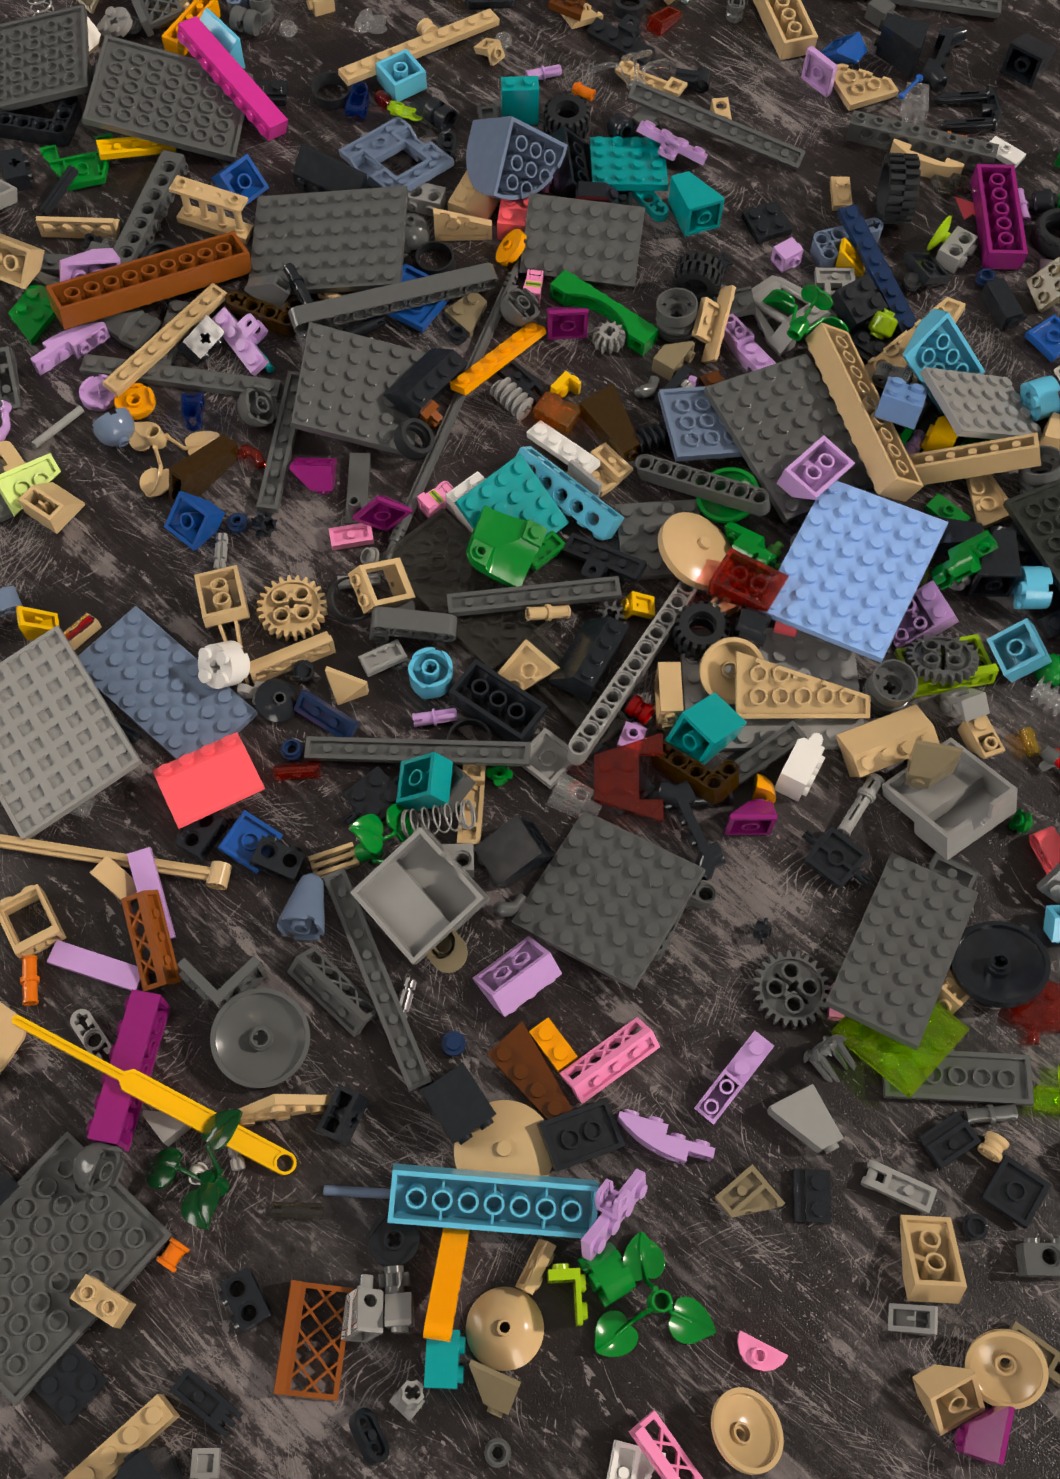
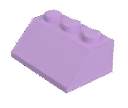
M822 436L783 471L777 484L791 497L815 500L846 473L855 462L828 438Z
M528 936L472 979L493 1007L506 1017L508 1014L516 1011L525 1001L533 998L545 986L553 983L562 972L551 953Z

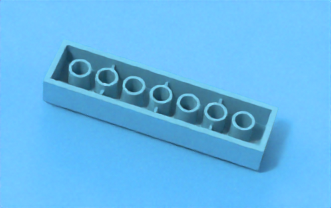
M393 1163L387 1223L582 1239L597 1220L598 1210H596L595 1195L600 1186L597 1180Z

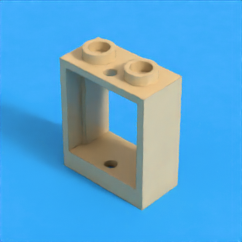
M400 557L359 565L348 573L350 583L354 588L363 614L372 612V609L375 607L392 608L401 606L415 598ZM383 570L393 597L377 600L367 573Z
M658 662L654 680L657 730L671 732L684 711L681 662Z
M38 884L27 886L17 895L6 897L0 901V923L15 955L19 959L25 955H35L53 946L56 940L62 941L66 939L65 933L44 890ZM40 900L52 926L20 942L8 916Z

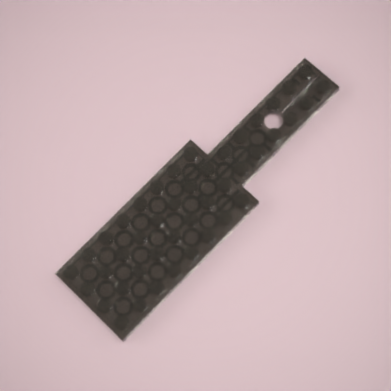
M443 508L379 555V561L388 560L385 557L390 553H393L390 559L400 557L415 598L429 612L449 614L447 594L509 588L481 573L471 565L466 554L471 535ZM525 609L457 616L456 639L478 661L494 671L509 660L525 639L530 641L557 666L564 656L542 634L556 623V619H552V621H545L544 619L527 621ZM552 674L532 685L576 730H578L602 695V692L596 687L588 702L576 696L565 698L560 694L559 687L549 683ZM619 710L596 746L599 743L605 745L623 730L626 721L630 722V719L621 710ZM596 716L599 719H604L602 716ZM586 732V733H585L586 735H589V736H592V735H593V734L590 733V732Z

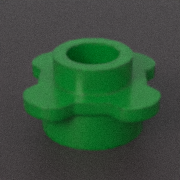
M494 766L486 770V776L491 778L495 786L501 787L508 779L513 777V772L505 766Z
M1017 809L1009 822V829H1016L1020 834L1027 832L1033 825L1032 814L1029 812L1024 813L1021 809Z

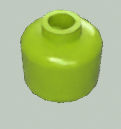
M884 309L883 312L877 311L868 325L871 331L870 334L882 340L890 338L898 324V320L894 318L895 313Z

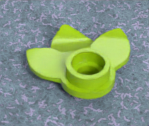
M390 101V104L387 105V110L390 111L391 115L400 116L412 121H420L423 118L415 114L416 108L404 106L402 102Z

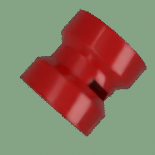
M635 695L626 707L625 713L629 716H635L637 721L644 725L650 719L656 707L651 703H645L642 697Z

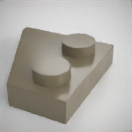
M479 293L465 295L445 310V316L455 325L463 326L470 338L473 336L476 324L481 319V314L484 313L487 307V301Z
M753 1164L714 1197L715 1201L730 1219L779 1208L785 1204Z

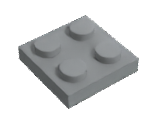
M544 728L531 742L530 767H521L551 789L573 764L567 759L568 745Z

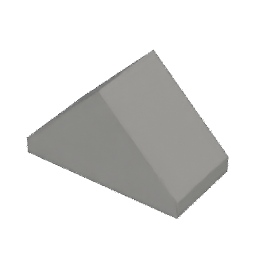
M143 1110V1117L161 1141L168 1147L191 1129V1127L161 1111Z
M889 1303L888 1331L926 1337L937 1335V1306Z

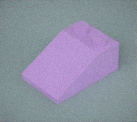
M113 248L91 249L60 260V282L119 265L120 257Z

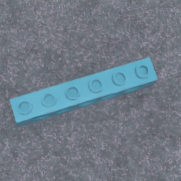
M531 446L520 447L517 455L521 453L532 470L535 467V475L554 502L561 507V511L564 514L574 517L578 525L588 528L593 532L592 535L599 540L613 538L624 520L622 515ZM549 478L551 479V487L548 485ZM564 490H566V492H567V498H566V499H565V497H564V495H563ZM580 502L583 504V510H582V511H581L580 508H579V503H580ZM596 514H597L598 517H599V522H598V523L595 521V515H596Z

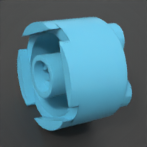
M1044 376L1020 385L1021 403L1031 412L1030 418L1032 421L1037 422L1049 418L1053 412L1060 413V398L1058 395L1060 385L1053 376Z
M1021 566L1022 576L1011 592L1014 595V609H1047L1053 591H1049V584H1053L1050 568L1044 566Z
M433 647L423 648L414 653L408 665L410 685L414 692L425 700L445 695L452 688L454 679L453 664L450 656L444 651L435 650Z

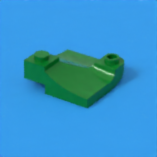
M485 505L481 509L466 549L467 558L474 568L508 587L522 586L530 565L542 546L547 528L530 519L515 518Z

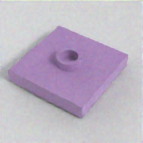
M810 46L807 48L801 78L827 98L831 95L838 65L815 47Z

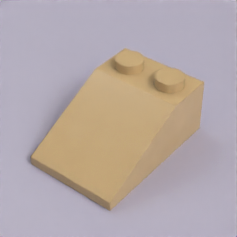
M900 1215L902 1271L907 1301L959 1304L967 1284L951 1217Z

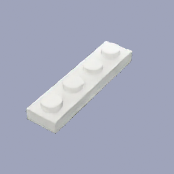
M541 420L526 432L527 438L567 465L570 460H574L590 474L600 466L599 459Z

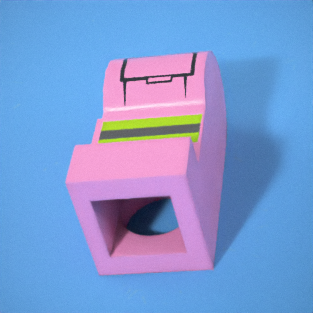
M528 269L523 289L526 288L537 296L538 307H540L544 271Z
M443 481L428 493H421L417 496L418 508L431 520L447 508L446 494L454 489V487L448 481Z

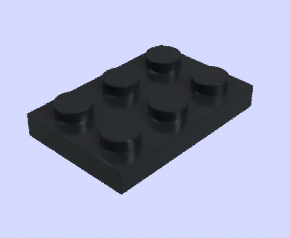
M607 1098L537 1124L555 1173L625 1147Z

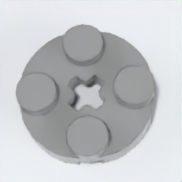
M110 6L97 24V29L103 37L105 35L112 37L121 35L124 37L133 24V20L130 18L131 14L124 7L114 8Z

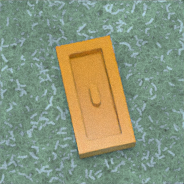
M546 1018L529 1031L532 1039L557 1072L577 1059L576 1053L549 1018Z

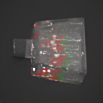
M562 772L545 804L575 818L582 816L584 811L597 817L602 807V804L591 799L594 793L592 788Z

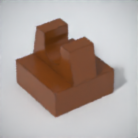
M433 400L419 416V419L434 429L441 424L440 421L443 419V416L438 412L439 405Z

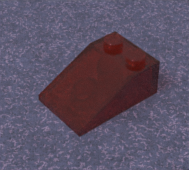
M730 548L709 581L708 594L726 603L738 606L744 605L768 612L789 576Z

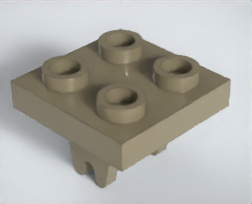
M1060 257L1026 280L1037 309L1041 313L1056 303L1060 304Z

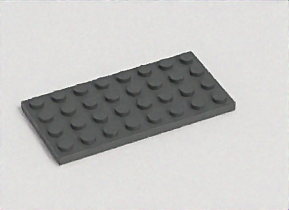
M892 852L824 1005L916 1050L919 1047L979 893Z

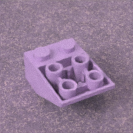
M933 580L916 590L892 640L897 649L909 646L910 642H915L916 637L922 639L923 634L927 637H930L931 633L937 635L959 622Z

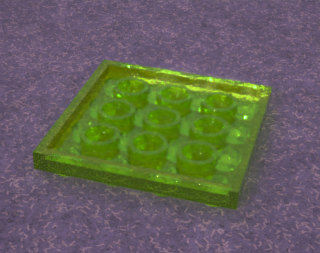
M936 1002L919 1047L916 1050L847 1016L833 1028L831 1033L846 1037L847 1039L843 1043L910 1099L968 1033L970 1028Z

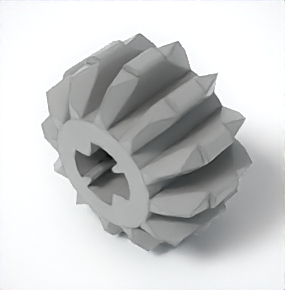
M607 320L605 324L599 322L598 327H594L592 342L595 344L596 350L601 349L602 354L606 351L611 355L612 351L618 353L620 348H623L626 333L622 325H617L616 321L609 323Z

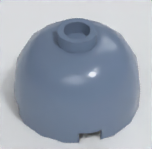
M127 408L115 409L117 413L110 415L107 412L93 423L92 431L101 443L112 447H124L129 444V439L134 434L135 423Z

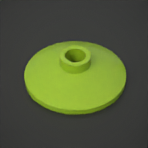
M949 215L943 221L926 250L930 251L940 242L945 243L951 233L948 230L952 216Z

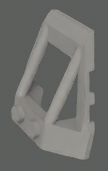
M772 275L752 288L756 314L752 315L755 316L759 329L763 331L766 343L779 356H782L794 348L796 341L787 335L792 315L789 317L785 316L762 302L763 299L772 290L780 289L803 301L807 305L797 311L796 318L804 316L811 303L802 298L801 291L803 288L781 277ZM814 305L807 319L810 327L822 317L828 319L831 316L836 318L838 316L831 308L824 311ZM761 311L782 323L775 332Z

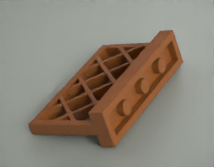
M296 1280L290 1281L273 1394L338 1401L346 1341L341 1340V1333L332 1340L324 1326L335 1317L343 1325V1320L339 1313L344 1310L345 1306L336 1312L328 1298L335 1292L348 1294L353 1291V1288ZM306 1288L317 1290L323 1298L311 1309L304 1300ZM322 1290L332 1292L325 1296ZM325 1301L334 1315L321 1324L313 1310ZM304 1305L308 1312H306L302 1316V1310ZM310 1314L319 1327L306 1337L300 1328L301 1320ZM321 1329L330 1342L317 1352L308 1339ZM299 1333L303 1337L300 1343H298ZM340 1338V1345L338 1348L335 1342ZM306 1342L315 1355L302 1365L296 1357V1350ZM332 1345L338 1353L337 1362L328 1368L320 1354ZM317 1357L326 1371L313 1381L304 1367ZM296 1362L299 1368L293 1372L294 1363ZM334 1367H336L335 1377L331 1372ZM302 1370L310 1384L302 1391L290 1390L292 1377ZM327 1373L334 1381L333 1394L321 1393L315 1384ZM313 1386L317 1393L306 1391Z

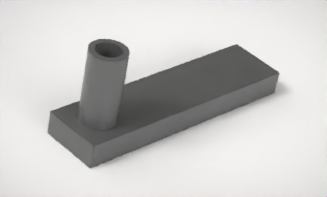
M350 453L345 526L360 523L352 520V516L368 504L371 453Z

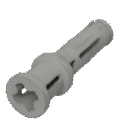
M876 773L866 775L865 783L856 791L857 798L837 828L844 836L849 837L868 804L876 800L875 795L880 787H882V784L885 783L881 776Z

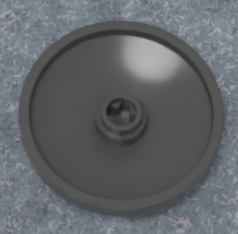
M255 988L243 991L228 1000L214 1019L210 1034L212 1055L219 1069L229 1079L239 1085L256 1089L279 1085L292 1077L306 1059L310 1046L308 1020L299 1004L283 992L270 988Z

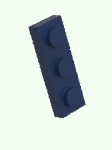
M306 689L300 692L293 709L336 737H354L359 726L358 721Z

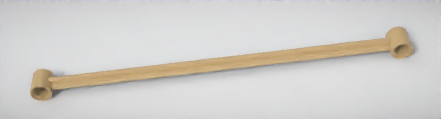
M0 834V848L91 863H99L107 855L120 867L130 868L127 854L28 838L22 840L21 837ZM154 858L158 873L206 880V886L216 890L227 889L232 865L226 862L212 861L211 866L207 867Z

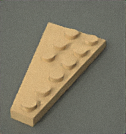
M946 297L934 309L949 312L956 323L965 310L966 304ZM921 319L914 323L910 330L904 331L883 348V352L878 356L872 357L868 361L865 368L871 380L880 362H888L893 366L902 368L908 365L902 355L918 324L922 321ZM915 374L913 377L912 384L919 383V380L917 379ZM873 382L874 385L884 389L883 386L877 385Z
M736 651L735 712L743 719L870 718V695Z

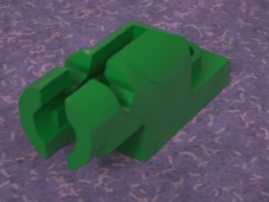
M728 522L725 525L727 540L732 544L733 558L749 566L751 569L757 568V572L765 576L769 575L775 568L777 560L774 559L776 555L765 549L764 537L734 522Z
M986 530L947 550L950 560L938 565L931 571L936 585H939L940 589L944 590L952 586L954 580L958 583L963 578L981 570L979 558L998 549L997 541Z

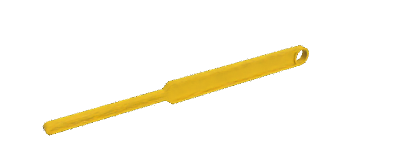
M19 1015L12 1017L11 1021L14 1026L116 1079L119 1082L121 1091L200 1133L203 1132L207 1121L216 1114V1112L135 1069L122 1071ZM240 1125L237 1126L232 1138L226 1145L230 1149L279 1175H288L296 1168V1158L291 1152ZM287 1155L292 1159V1167L289 1171L283 1172L278 1169L277 1159L280 1156Z

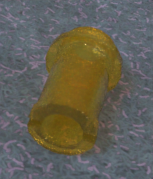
M1027 727L1019 731L1020 735L1018 737L1023 741L1027 756H1035L1034 753L1040 754L1042 751L1035 737L1036 730H1033L1032 727Z

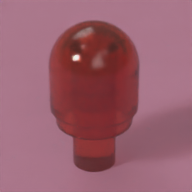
M378 90L374 95V100L380 107L387 109V105L392 101V97L386 91Z

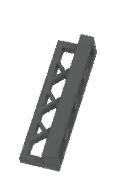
M315 946L296 956L287 973L353 1037L361 1033L368 1021L378 1016L374 1003ZM313 956L319 964L311 962L308 958ZM325 973L331 974L336 980L329 979ZM342 989L348 990L352 996L346 995ZM359 1005L366 1007L370 1012L368 1014L364 1013L359 1008Z

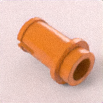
M575 82L571 91L574 96L578 95L591 102L596 94L595 89L582 85V82Z

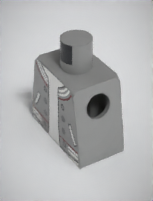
M361 1274L358 1275L357 1288L346 1296L341 1340L366 1343L383 1333V1291L373 1289V1275Z

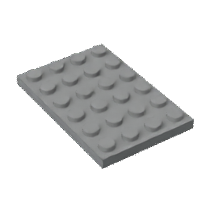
M925 367L920 372L957 436L997 440L1038 433V440L1040 441L1042 437L1040 426L1032 421L1030 418L1031 412L1023 406L1021 396L1015 392L1011 380L1007 377Z

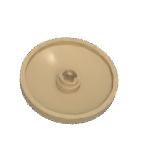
M681 512L672 515L661 526L658 534L660 554L669 570L682 582L696 589L714 590L721 587L732 576L735 566L732 547L722 531L711 521L698 514Z
M498 1100L489 1102L496 1112V1115L492 1117L494 1123L483 1130L477 1127L471 1132L473 1135L471 1139L462 1145L457 1141L454 1145V1158L457 1169L549 1176L552 1169L550 1158L537 1126L544 1119L529 1106L516 1101Z

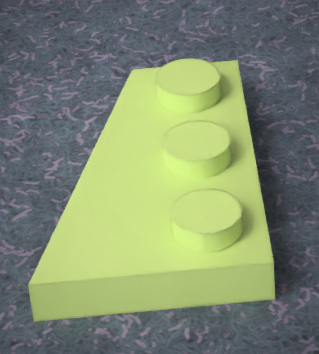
M51 453L0 474V494L14 517L23 509L18 499L32 485L49 483L60 474L61 471Z

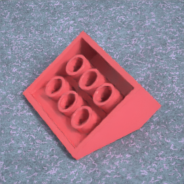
M237 732L152 770L179 829L265 789Z

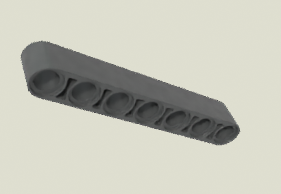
M642 454L635 460L638 476L645 482L757 516L766 515L770 511L769 494L763 488L649 454Z

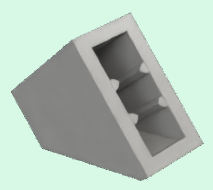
M813 1084L778 1101L766 1110L770 1117L817 1154L823 1150L828 1154L838 1149V1142L844 1139Z

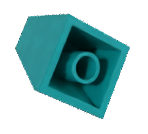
M538 76L501 77V117L513 116L528 125H538Z
M689 171L671 176L668 206L684 236L720 227L724 197Z
M714 692L682 712L665 741L705 765L738 737L747 722Z

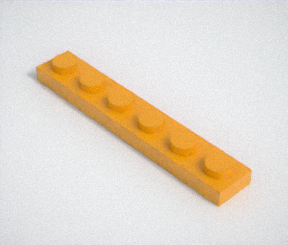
M533 322L526 324L450 382L451 390L465 396L543 337L546 334L545 327Z

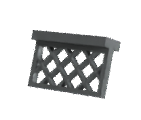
M131 0L148 37L154 35V28L178 18L183 13L178 0ZM150 4H155L153 9L148 8ZM166 6L164 11L159 10V8ZM171 8H177V9H178V10H176V11H174V12H169V11L171 10ZM155 15L160 16L158 19L152 21Z

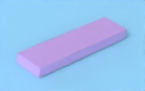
M148 847L128 853L127 857L137 893L143 890L159 891L170 939L176 938L152 848Z
M56 940L47 960V963L128 991H132V989L139 990L141 985L137 966Z

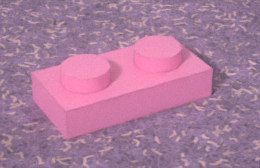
M358 523L328 528L332 551L374 544L372 528L369 525Z

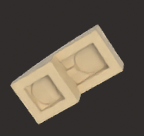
M107 855L90 872L94 878L108 888L119 900L137 893L134 879Z

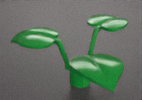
M808 284L803 287L801 296L811 304L804 316H799L798 318H796L798 305L794 304L795 299L783 290H772L762 301L785 313L793 314L789 323L790 328L787 331V335L792 340L800 341L804 334L807 335L809 331L821 322L849 333L847 325L834 316L828 319L822 317L809 327L807 317L814 305L824 311L829 310L833 305V300L829 294L821 291L816 285Z
M397 803L392 804L388 808L386 820L392 832L384 837L382 836L383 824L374 814L361 816L349 827V830L355 834L361 843L355 847V856L358 861L372 860L373 864L382 863L384 859H379V857L383 853L382 846L384 841L395 835L400 842L408 839L401 828V815L407 808ZM406 812L405 826L408 834L411 836L413 828L410 823L409 813Z
M644 1232L636 1234L628 1243L622 1262L624 1266L627 1265L635 1282L644 1279V1283L652 1290V1293L647 1297L648 1308L631 1318L628 1322L626 1316L620 1311L604 1313L598 1319L595 1327L594 1349L596 1353L606 1357H619L631 1352L638 1341V1333L631 1325L651 1312L660 1314L668 1311L672 1315L668 1321V1328L672 1337L680 1343L692 1344L714 1335L716 1330L713 1321L698 1301L690 1297H680L675 1301L674 1310H672V1297L670 1293L666 1290H659L658 1286H654L649 1281V1279L658 1278L665 1268V1258L658 1245L650 1240Z

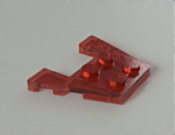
M663 733L594 755V801L664 822L663 799H639V756H663Z

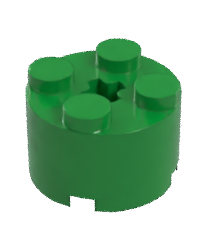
M610 1241L606 1243L604 1250L600 1254L597 1253L592 1261L583 1257L577 1260L585 1274L588 1273L589 1277L586 1278V1281L592 1292L594 1293L598 1290L597 1296L604 1308L636 1287L627 1265L624 1266L620 1259L622 1256Z

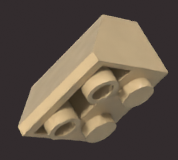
M53 482L34 484L18 499L27 515L56 534L85 506L83 501Z

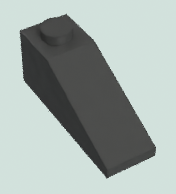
M9 346L0 347V406H2L1 400H5L12 405V409L21 408L15 353Z

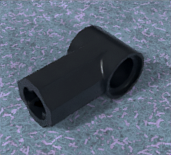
M700 67L697 71L677 68L675 78L687 82V86L693 87L696 92L705 93L709 90L712 72L706 67Z

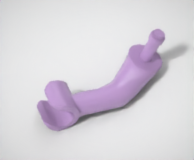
M1 400L2 406H0L2 418L0 442L5 440L11 427L9 413L11 412L12 405L5 400Z

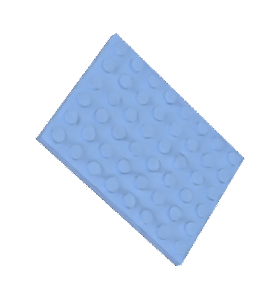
M836 481L816 498L758 610L771 615V619L882 663L947 528L948 522Z

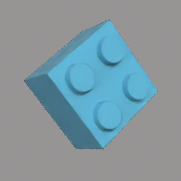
M407 49L375 63L377 81L394 101L400 102L427 89L426 71Z
M1027 618L986 639L1004 676L1011 682L1052 662L1035 626Z

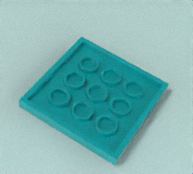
M619 136L590 137L592 182H606L617 191H668L666 158L658 154L661 146L660 143L650 138L627 137L624 139Z
M521 453L454 502L473 530L481 509L485 505L515 518L530 519L547 528L546 535L552 530L555 533L569 523Z

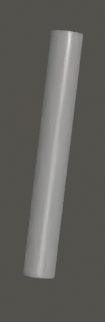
M78 405L31 442L36 449L84 413V409Z

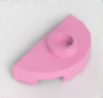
M742 1331L738 1332L737 1345L743 1361L752 1369L759 1371L775 1370L783 1365L789 1356Z

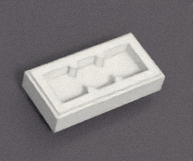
M997 136L990 141L999 144L996 159L1006 165H1014L1016 168L1025 159L1026 153Z

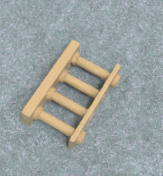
M179 175L176 176L169 187V192L181 195L183 207L176 216L178 223L216 235L234 231L242 243H248L254 233V225L243 222L241 211L248 202V197ZM189 198L197 200L200 208L192 206ZM207 204L215 206L217 213L208 211ZM224 209L232 211L234 219L226 217Z

